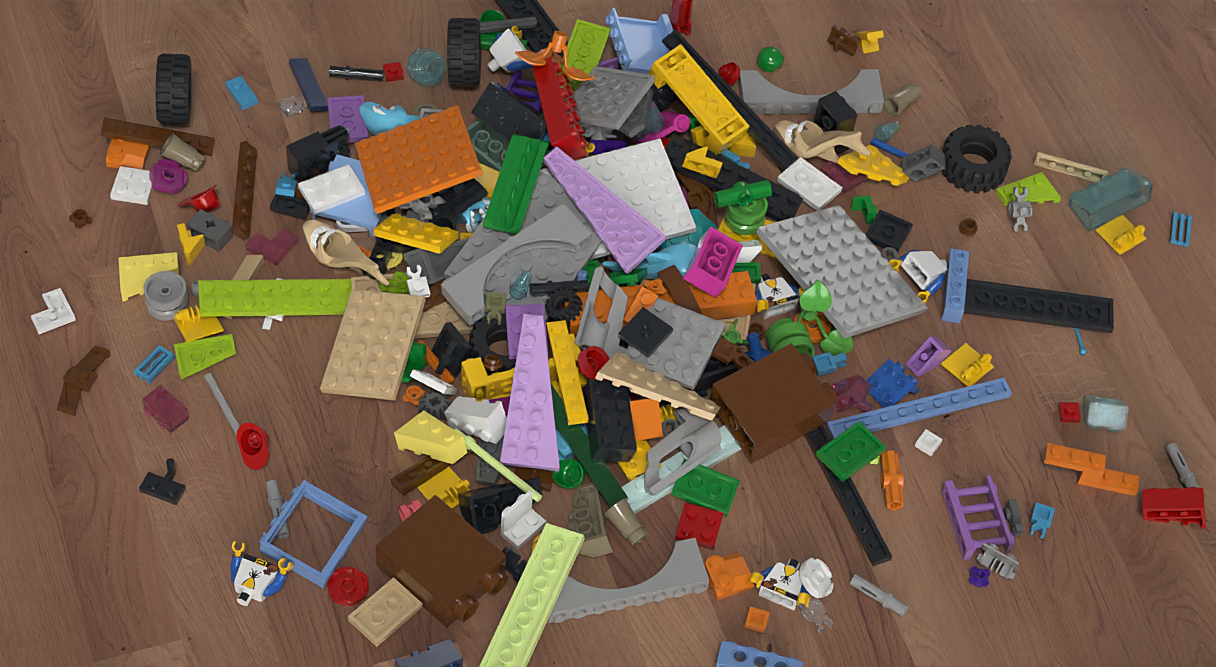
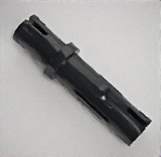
M330 65L329 77L345 78V80L350 78L383 82L384 70L350 68L347 65L346 67Z
M587 279L562 282L547 280L546 283H530L531 296L541 294L549 296L550 293L555 294L554 290L556 289L560 291L561 287L564 289L569 287L574 292H588L589 284Z

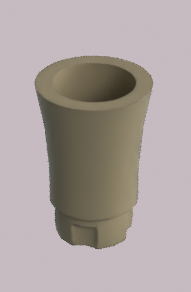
M914 82L905 85L892 93L884 95L883 107L889 115L897 117L921 96L922 90Z
M174 133L168 137L160 151L161 156L172 159L194 171L200 167L204 156L198 153V150L189 146Z
M627 499L619 501L604 514L632 546L638 545L648 536Z

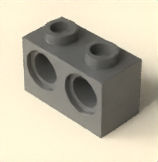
M933 144L903 157V172L914 182H918L945 169V154Z

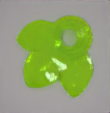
M396 270L394 272L393 280L387 279L389 282L387 286L378 281V286L382 292L410 295L407 287V280L409 278L401 271Z

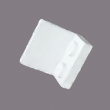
M530 490L526 494H521L511 507H506L501 514L500 535L517 550L526 544L546 524V520L532 509L533 492Z

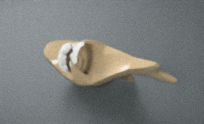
M784 120L774 126L775 135L797 158L805 159L818 156L837 163L839 158L834 148L836 145L847 146L862 155H871V152L861 142L862 133L860 131L823 132L817 124L807 120L800 124Z
M308 220L303 224L302 229L306 243L318 262L334 268L348 267L361 276L364 274L361 270L363 269L382 284L389 285L387 279L380 273L379 266L361 251L349 234L316 220Z

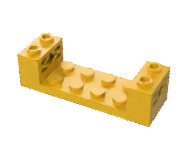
M681 44L653 63L648 74L654 76V84L659 89L667 83L709 133L704 144L708 146L710 151L719 155L743 138L750 126Z
M572 333L569 334L576 367H578V354L581 351L579 346L575 344L576 339ZM480 357L470 358L461 362V385L465 396L475 398L477 402H482L484 399L489 400L511 396L515 368L501 373L496 372L488 376ZM553 358L548 359L550 382H557Z

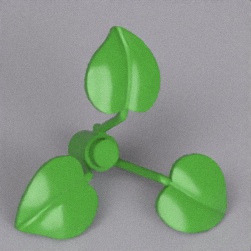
M817 279L800 296L799 302L802 312L799 313L797 322L801 323L802 318L808 321L816 319L825 337L820 343L822 350L825 353L830 352L833 356L841 353L847 354L853 349L852 337L844 338L837 329L832 330L829 335L826 334L819 320L817 311H827L832 304V298L827 287ZM790 318L776 321L767 329L765 338L767 339L768 335L777 327L794 321Z

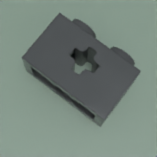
M202 209L187 223L192 237L204 235L205 245L218 252L233 238L232 226L228 222L222 221L212 213H207Z

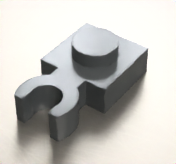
M1009 499L1006 507L1003 509L1005 520H1008L1009 527H1012L1013 536L1019 537L1022 536L1021 531H1024V525L1020 520L1021 513L1017 500Z

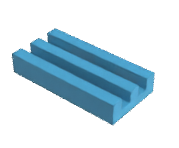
M1174 212L1172 215L1170 243L1188 247L1192 215L1186 217L1183 213L1177 215L1178 212ZM1177 220H1180L1178 240H1175ZM1184 221H1185V222H1186L1185 240L1182 241V239H1183Z
M159 345L134 370V375L140 376V379L143 381L145 379L146 383L150 384L175 359V354ZM161 352H163L158 359H155ZM151 363V366L145 372H142Z

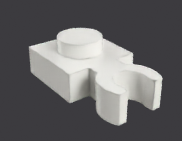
M417 265L416 273H412L410 267H407L406 274L410 278V280H407L409 294L424 296V298L430 297L426 276L420 277V265Z

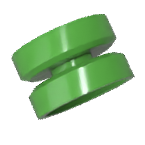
M766 197L754 199L747 206H740L738 203L728 205L725 212L727 227L740 235L755 234L758 227L764 226L768 206Z
M786 323L777 327L768 335L767 342L772 353L792 343L799 354L805 352L810 358L815 354V348L810 339L808 329L802 323Z

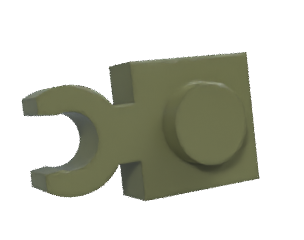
M487 292L485 313H488L487 324L491 323L492 318L498 319V325L501 324L502 317L500 313L505 314L506 293Z

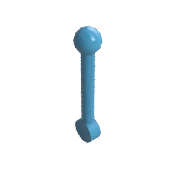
M1073 328L1075 329L1080 346L1079 353L1085 355L1087 350L1083 346L1078 328Z

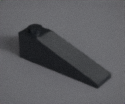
M540 478L523 480L542 495ZM512 482L458 493L460 511L464 520L479 533L493 532L501 524L503 510L508 506L511 507L521 494L526 493Z

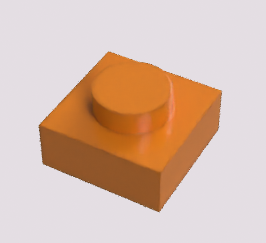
M750 606L744 628L764 633L770 612Z

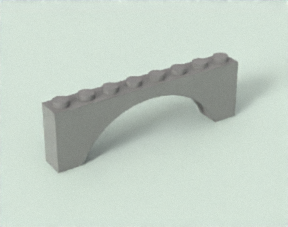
M861 69L852 83L837 91L856 113L882 112L884 98L878 69ZM740 70L738 78L739 97L755 114H816L819 98L828 95H802L785 91L768 82L757 70Z
M563 203L559 207H554L545 216L537 218L530 226L522 228L515 236L507 238L500 246L493 247L485 256L478 257L468 267H463L453 277L445 279L441 284L442 295L470 326L485 316L484 295L487 285L494 273L505 262L523 252L539 248H557L577 254L592 244V234Z
M696 538L677 541L667 564L652 578L635 586L621 589H601L582 584L568 576L549 616L548 623H560L570 618L579 619L589 614H602L613 609L622 610L632 605L641 606L651 601L660 602L670 597L679 598L689 593H702L708 588L709 577Z

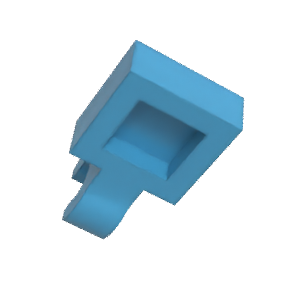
M828 352L812 357L818 376L836 372L837 367L842 368L847 365L845 353L832 356Z

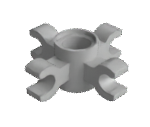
M581 124L582 127L586 128V132L582 134L583 137H590L591 140L618 138V135L613 134L612 128Z
M1014 187L1013 194L1016 197V201L1008 203L1010 217L1015 218L1012 229L1017 232L1018 225L1022 224V230L1027 231L1028 225L1025 222V217L1033 215L1030 201H1025V197L1028 195V188L1023 187L1022 194H1018V188Z
M432 194L400 205V208L407 209L411 207L416 214L420 215V221L429 223L428 220L432 219L429 208L435 209L445 203L440 196L433 198Z

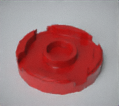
M355 567L339 568L328 579V594L336 604L342 606L359 604L366 598L369 592V580L363 571L361 572Z

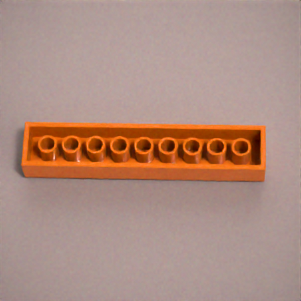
M748 271L731 273L725 288L716 298L686 281L702 314L706 317L717 320L754 315L757 298ZM644 284L620 287L628 296L625 314L641 286L644 287ZM668 289L665 291V294L658 297L675 304ZM598 290L594 303V313L601 323H606L613 301L603 290ZM589 291L576 293L583 302V305H581L583 309L579 311L580 316H575V321L571 319L570 324L566 323L568 333H573L575 338ZM569 301L561 305V310L567 307ZM623 321L622 328L627 324V323L624 322V321Z

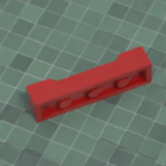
M673 0L670 18L673 31L676 29L680 34L684 33L686 36L691 34L692 23L690 18L693 0Z

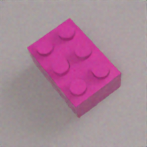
M710 226L701 237L683 279L716 298L725 288L743 245Z

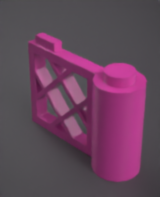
M665 110L659 114L657 122L628 139L630 143L641 144L660 139L673 131L685 132L689 127L690 121L686 115Z

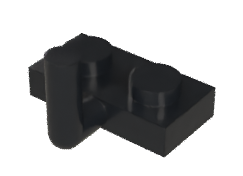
M170 458L166 460L167 474L165 477L148 472L139 490L144 494L177 506L186 487L183 484L172 481L176 470L174 460Z

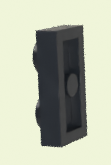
M275 194L270 204V211L306 220L310 206L305 199Z

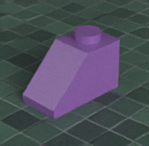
M930 336L907 361L906 365L917 377H921L940 365L952 350L940 338Z

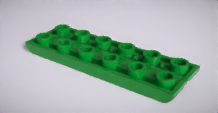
M516 134L512 135L484 218L483 228L514 235L520 232L550 142Z

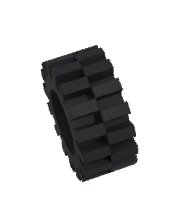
M561 287L560 291L554 290V295L550 293L549 296L551 298L546 299L548 304H545L547 314L554 322L565 320L567 324H570L571 319L575 321V316H580L579 311L583 309L581 306L583 302L574 290L569 287L565 289ZM569 301L567 307L559 311L560 306Z

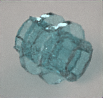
M420 48L408 57L407 72L413 81L426 86H432L444 77L446 64L440 53L427 48Z

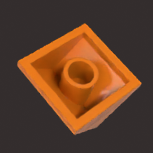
M647 397L630 401L636 441L662 437L663 431L659 402Z

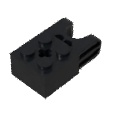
M338 125L323 133L317 131L287 145V166L289 172L295 174V180L301 183L311 179L312 176L327 172L330 162L334 161L336 155L350 158V150L344 145L349 141V130L345 126Z

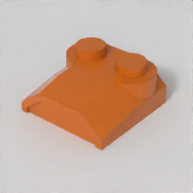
M112 138L107 151L106 166L118 169L120 166L143 170L152 145Z
M738 552L721 557L712 555L704 562L709 577V585L716 600L754 588V582L749 583L752 574L743 556Z

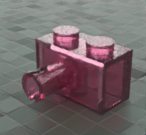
M859 374L833 383L832 388L837 396V403L834 407L836 412L839 413L853 407H857L863 413L872 411L873 405L866 400L871 385Z
M162 385L143 398V410L146 415L153 417L162 429H166L170 433L189 420L188 409Z

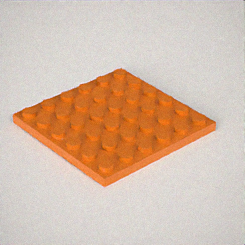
M458 105L355 143L376 214L483 175Z

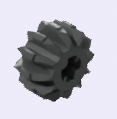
M431 390L430 394L424 393L423 398H420L418 412L421 413L424 410L436 419L446 421L444 412L451 405V401L448 399L447 394L441 395L440 391L434 393Z

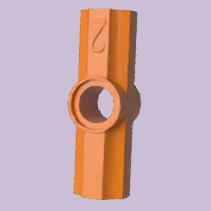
M886 451L880 456L882 467L881 488L885 492L886 508L898 510L904 507L902 490L904 476L903 472H900L898 453Z

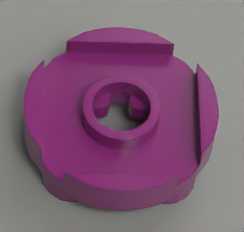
M161 159L158 163H154L149 172V179L152 182L153 189L165 193H180L187 182L185 169L182 170L179 167V163L170 159Z

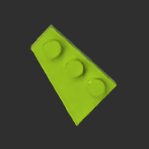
M1043 172L999 187L995 192L1004 206H1008V203L1011 201H1016V197L1013 194L1014 187L1018 188V194H1022L1023 187L1028 188V195L1025 197V201L1040 204L1045 201L1053 200L1054 203L1061 200L1060 195Z
M232 334L174 344L180 380L236 354Z

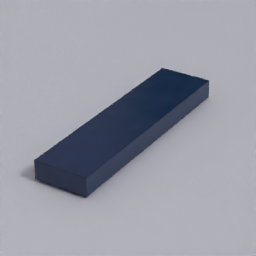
M307 58L290 59L289 65L309 110L327 111L328 103Z

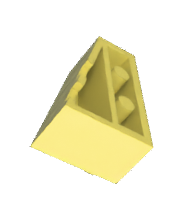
M177 252L119 257L122 301L124 302L128 300V297L136 294L143 295V286L146 280L157 272L171 271L179 274Z
M424 410L394 432L398 449L402 451L405 449L412 450L417 455L427 454L432 459L454 464L467 454L464 436Z

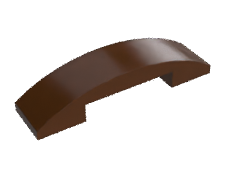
M675 265L657 272L664 288L668 289L676 305L703 315L690 287Z

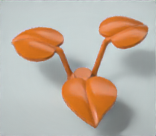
M554 31L552 41L549 42L548 47L537 53L530 51L515 52L520 59L536 66L545 65L546 61L544 59L552 56L556 62L559 61L560 64H564L565 69L563 73L575 80L587 81L596 77L578 68L568 66V46H566L568 35L561 31ZM563 50L564 59L557 53H561Z

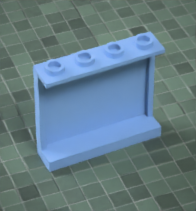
M612 8L606 16V24L611 29L610 37L613 40L622 70L648 74L653 63L670 52L662 43L663 38L673 31L667 14H661L658 21L619 17L615 8Z
M336 155L334 161L330 162L329 172L349 164L365 189V195L314 214L310 208L313 220H317V217L321 216L368 228L370 236L376 238V236H373V229L376 227L381 214L386 215L388 210L376 214L360 160Z

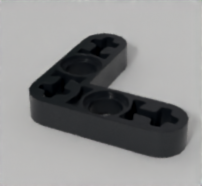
M378 237L369 259L379 266V271L383 275L393 252L407 253L419 248L410 245L401 246L399 242ZM380 253L385 254V256L382 258L376 257ZM367 272L369 278L376 279L370 273Z

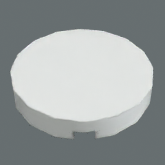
M809 558L801 564L800 578L805 589L816 598L828 596L833 590V582L831 583L830 578H832V574L823 561L815 560L814 558Z

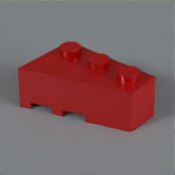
M1171 487L1168 489H1142L1144 520L1169 523L1170 520L1181 522L1182 526H1188V523L1199 524L1200 528L1206 529L1204 488Z

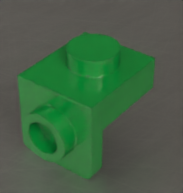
M871 196L852 198L851 211L861 210L865 223L872 224L877 215V207L873 205Z

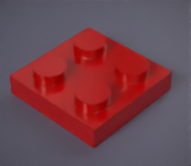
M685 503L675 540L682 541L696 538L698 546L714 550L724 512Z

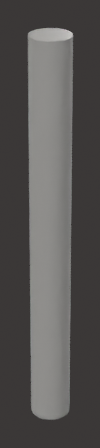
M208 373L205 375V379L237 436V430L240 425L213 375Z

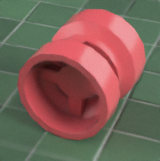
M418 499L411 501L409 505L404 504L398 507L402 522L422 506Z

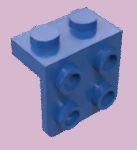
M890 358L863 384L864 388L883 408L896 405L910 391L914 395L920 391L917 386L919 382L911 374L907 376L904 373L906 368L899 361L895 363Z

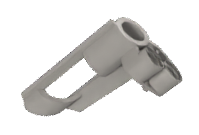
M602 266L595 268L575 344L582 351L592 346L600 347L611 359L616 352L625 354L627 350L619 346L620 337H618V333L622 329L628 296L618 284L616 285L607 276ZM599 286L613 301L606 323H601L594 313V303Z
M681 407L673 412L680 426L647 451L646 454L647 466L644 474V488L647 493L657 494L722 449L720 446V430L714 421L691 414L685 407ZM680 446L688 460L681 467L660 480L659 463L661 458Z

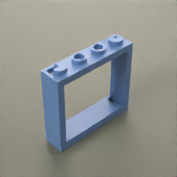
M303 480L300 486L294 487L290 501L286 500L282 505L280 516H275L271 521L269 532L262 534V538L259 541L261 544L259 552L277 562L282 558H286L285 567L288 566L289 562H293L292 571L324 588L329 577L332 576L364 527L367 516ZM303 497L352 524L321 573L272 545V542Z

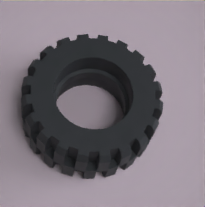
M451 18L448 21L447 70L451 86H477L480 84L481 30L480 21L477 18Z
M162 53L157 58L155 105L156 119L160 123L186 124L190 121L192 68L191 57L187 54Z
M966 125L965 128L963 126L952 131L945 140L942 152L945 154V169L942 170V174L944 177H947V181L950 184H955L956 188H962L965 192H989L990 189L994 190L1003 183L1012 159L1011 148L1007 144L1004 137L1001 138L1000 133L997 131H992V128H984L982 125ZM975 154L983 157L988 163H973L963 155Z
M500 313L502 317L500 325H498V319L492 318L491 323L487 324L486 316L474 324L473 330L470 331L469 344L472 347L469 359L480 357L483 363L486 355H499L490 350L489 346L498 341H507L506 314ZM499 355L503 362L501 368H498L496 371L484 368L488 376L496 372H505L515 368L516 359H509V355Z

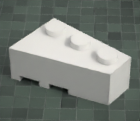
M458 396L444 412L447 423L451 428H457L468 435L477 436L486 442L489 441L497 444L505 433L507 418L501 401H496L494 404L489 403V400L486 399L482 402H477L475 398Z

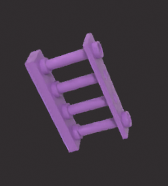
M991 475L986 476L983 486L958 489L954 486L953 480L945 481L941 492L963 560L971 559L976 548H982L983 543L987 545L992 543L996 546L1003 545L1005 554L1010 553L1014 545V536L1009 532L997 496V486L992 481ZM985 493L988 503L963 506L959 502V497ZM991 510L994 520L969 523L968 521L966 522L964 515ZM997 527L1000 536L974 540L971 538L970 531Z

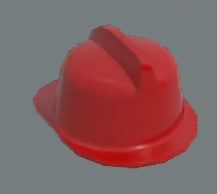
M217 184L204 192L184 199L177 206L189 204L197 212L201 209L207 213L211 212L220 205V200L214 189Z
M597 346L581 351L578 354L579 373L590 379H595L600 369L610 360L608 354Z
M244 423L237 430L236 436L242 459L248 468L258 470L264 467L268 461L269 435L263 428L254 423Z

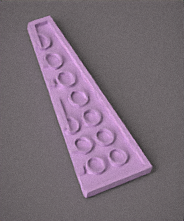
M556 147L544 157L546 166L625 273H630L666 240L664 233L561 149Z
M524 314L500 463L508 466L559 471L560 465L544 317Z

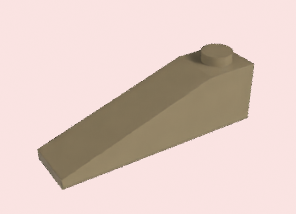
M593 482L577 487L572 503V514L568 518L569 526L566 529L584 535L585 539L579 554L595 558L612 553L610 535L599 491Z

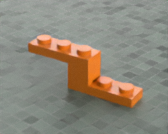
M1047 443L1044 463L1078 470L1077 484L1133 496L1137 495L1139 476L1105 469L1106 455Z

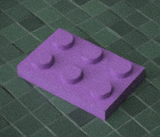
M364 95L328 97L330 129L338 125L345 126L350 132V138L347 143L359 142L362 139L368 138L367 127L359 110V107L364 103Z
M544 304L505 305L509 359H517L524 314L544 317L548 353Z

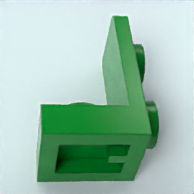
M413 342L401 382H410L413 379L410 376L412 370L421 371L427 365L426 344Z

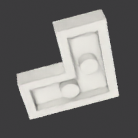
M61 288L42 294L48 309L31 315V320L38 334L76 321L75 315Z

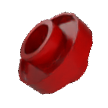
M731 62L722 65L718 70V75L731 86L738 80L741 69L736 63Z

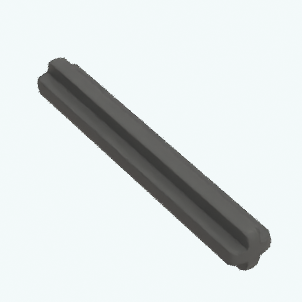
M536 17L481 22L480 30L481 33L504 31L508 28L511 30L513 26H517L518 29L536 27L537 20Z

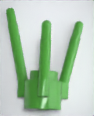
M735 319L732 325H730V329L725 332L724 338L733 344L742 343L749 345L747 340L741 338L740 332L735 330V326L738 323V319Z

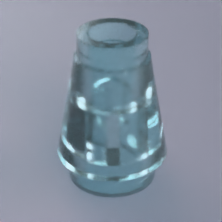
M893 121L878 126L874 133L876 139L887 142L900 130V125L898 122Z
M523 271L510 285L509 293L513 298L521 300L527 296L532 275L529 272Z

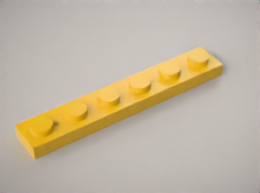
M566 321L547 322L546 330L568 425L588 423V414Z

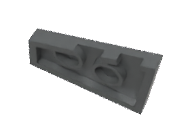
M504 435L497 444L489 441L486 442L480 438L478 445L500 462ZM478 456L476 467L477 483L486 486L497 485L501 473Z

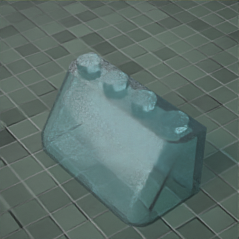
M1123 167L1118 172L1107 175L1096 183L1089 184L1085 189L1073 192L1068 206L1089 232L1151 200L1153 184L1148 178L1135 170Z

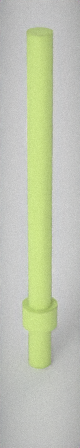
M457 428L454 429L464 436L468 450L471 449L525 493L529 490L533 492L532 499L536 502L541 500V494L477 445L471 436H466Z

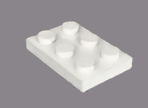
M801 157L777 177L778 183L799 194L803 201L816 211H820L842 191L840 185Z
M349 164L298 183L300 192L314 214L365 195V189Z

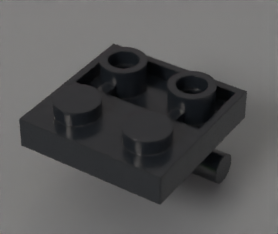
M475 178L438 191L442 201L457 215L465 212L469 207L488 195L487 190Z
M452 322L444 324L431 351L439 359L435 372L442 375L445 368H447L453 377H457L461 371V362L466 361L472 347Z

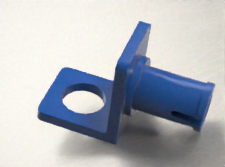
M755 332L747 335L750 350L744 353L754 362L771 354V351L762 348L759 333Z

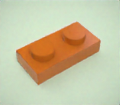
M641 286L624 315L623 321L628 323L642 307L648 310L654 305L658 295Z

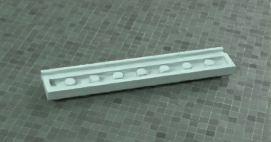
M725 425L719 428L721 434L720 446L722 449L700 463V465L711 468L741 450ZM682 451L661 463L662 467L659 468L660 480L681 467L684 458L688 460ZM644 474L622 486V489L628 496V502L636 514L672 492L675 481L657 494L647 493L644 488Z

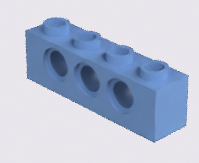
M950 249L947 259V271L945 273L942 321L960 324L965 306L969 251Z
M722 641L716 667H758L755 665L756 663L762 664L763 667H803L804 662L794 657L787 658L779 656L774 652L760 651L755 647L741 646L733 641ZM735 658H740V659H742L743 661H742V662H739V661L735 660Z

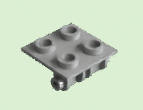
M983 543L982 551L985 553H980L976 559L979 561V564L988 568L993 559H995L989 570H992L996 562L999 561L1000 564L995 573L997 574L1002 564H1004L999 575L1007 580L1008 578L1012 580L1016 574L1013 570H1019L1020 563L1017 562L1018 559L1010 553L1005 555L999 552L1000 548L992 543L988 545Z

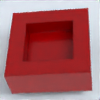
M400 62L383 64L386 82L404 80Z
M1059 402L1060 423H1080L1079 403Z

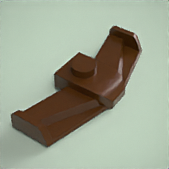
M674 171L675 176L678 177L688 190L686 196L689 210H700L718 227L712 191L707 186Z
M95 345L76 366L67 370L63 377L64 384L57 407L58 411L76 416L81 390L89 392L97 378L96 372L93 371L106 358L110 357L108 349Z

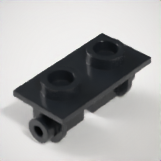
M506 546L502 550L506 555L505 570L513 575V579L518 583L528 562L522 560L518 564L517 562L521 556L512 547Z

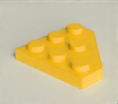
M872 145L866 146L871 152L869 156L853 151L841 156L837 162L851 174L857 175L858 172L867 174L869 179L880 182L882 179L888 180L891 185L895 186L906 183L910 178L903 172L902 168L895 165L890 158L884 156Z

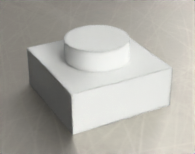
M925 430L917 440L915 447L932 456L941 445L943 439Z

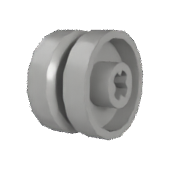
M160 271L151 275L146 280L143 286L146 309L152 317L162 321L174 320V314L178 310L188 308L186 282L182 276L171 271Z

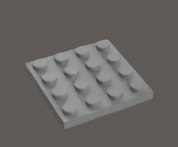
M595 66L589 74L596 76L595 79L583 81L572 95L578 106L576 110L581 118L579 123L619 130L655 82L654 76Z
M657 298L654 305L648 311L673 327V332L649 358L631 345L628 346L625 354L636 363L640 362L646 365V369L652 372H659L663 374L664 378L676 381L681 386L694 390L712 356L714 348L726 329V324Z

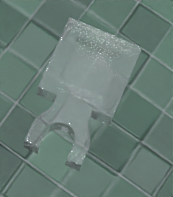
M303 94L299 98L291 96L278 102V107L287 117L302 113L304 108H309Z
M811 597L808 608L805 604H799L798 609L809 624L812 622L816 623V628L820 634L825 629L822 626L823 623L827 624L829 628L833 627L834 622L831 618L825 616L827 609L818 598Z

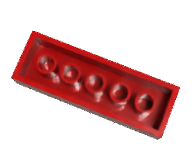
M550 56L544 59L546 61L545 65H532L551 145L554 148L558 147L576 161L587 155L586 147L588 145L582 135L584 130L579 123L581 118L576 110L578 106L572 96L574 91L569 84L571 79L563 73L559 61L556 62Z

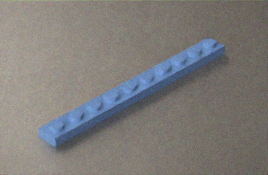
M1000 378L830 421L826 424V428L832 440L858 421L870 432H875L1009 398L1012 392L1005 378Z

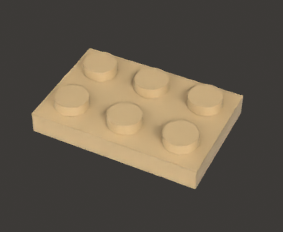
M393 577L348 616V621L378 647L423 607V603Z

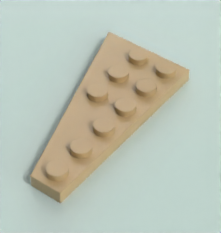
M616 352L600 369L595 378L600 381L603 378L613 381L612 385L617 387L620 385L627 386L631 392L661 402L662 399L669 401L672 407H685L689 413L711 421L720 410V407L713 401L700 397L695 391L685 389L676 381L664 378L663 374L659 372H652L646 369V365L640 362L636 363L624 353Z

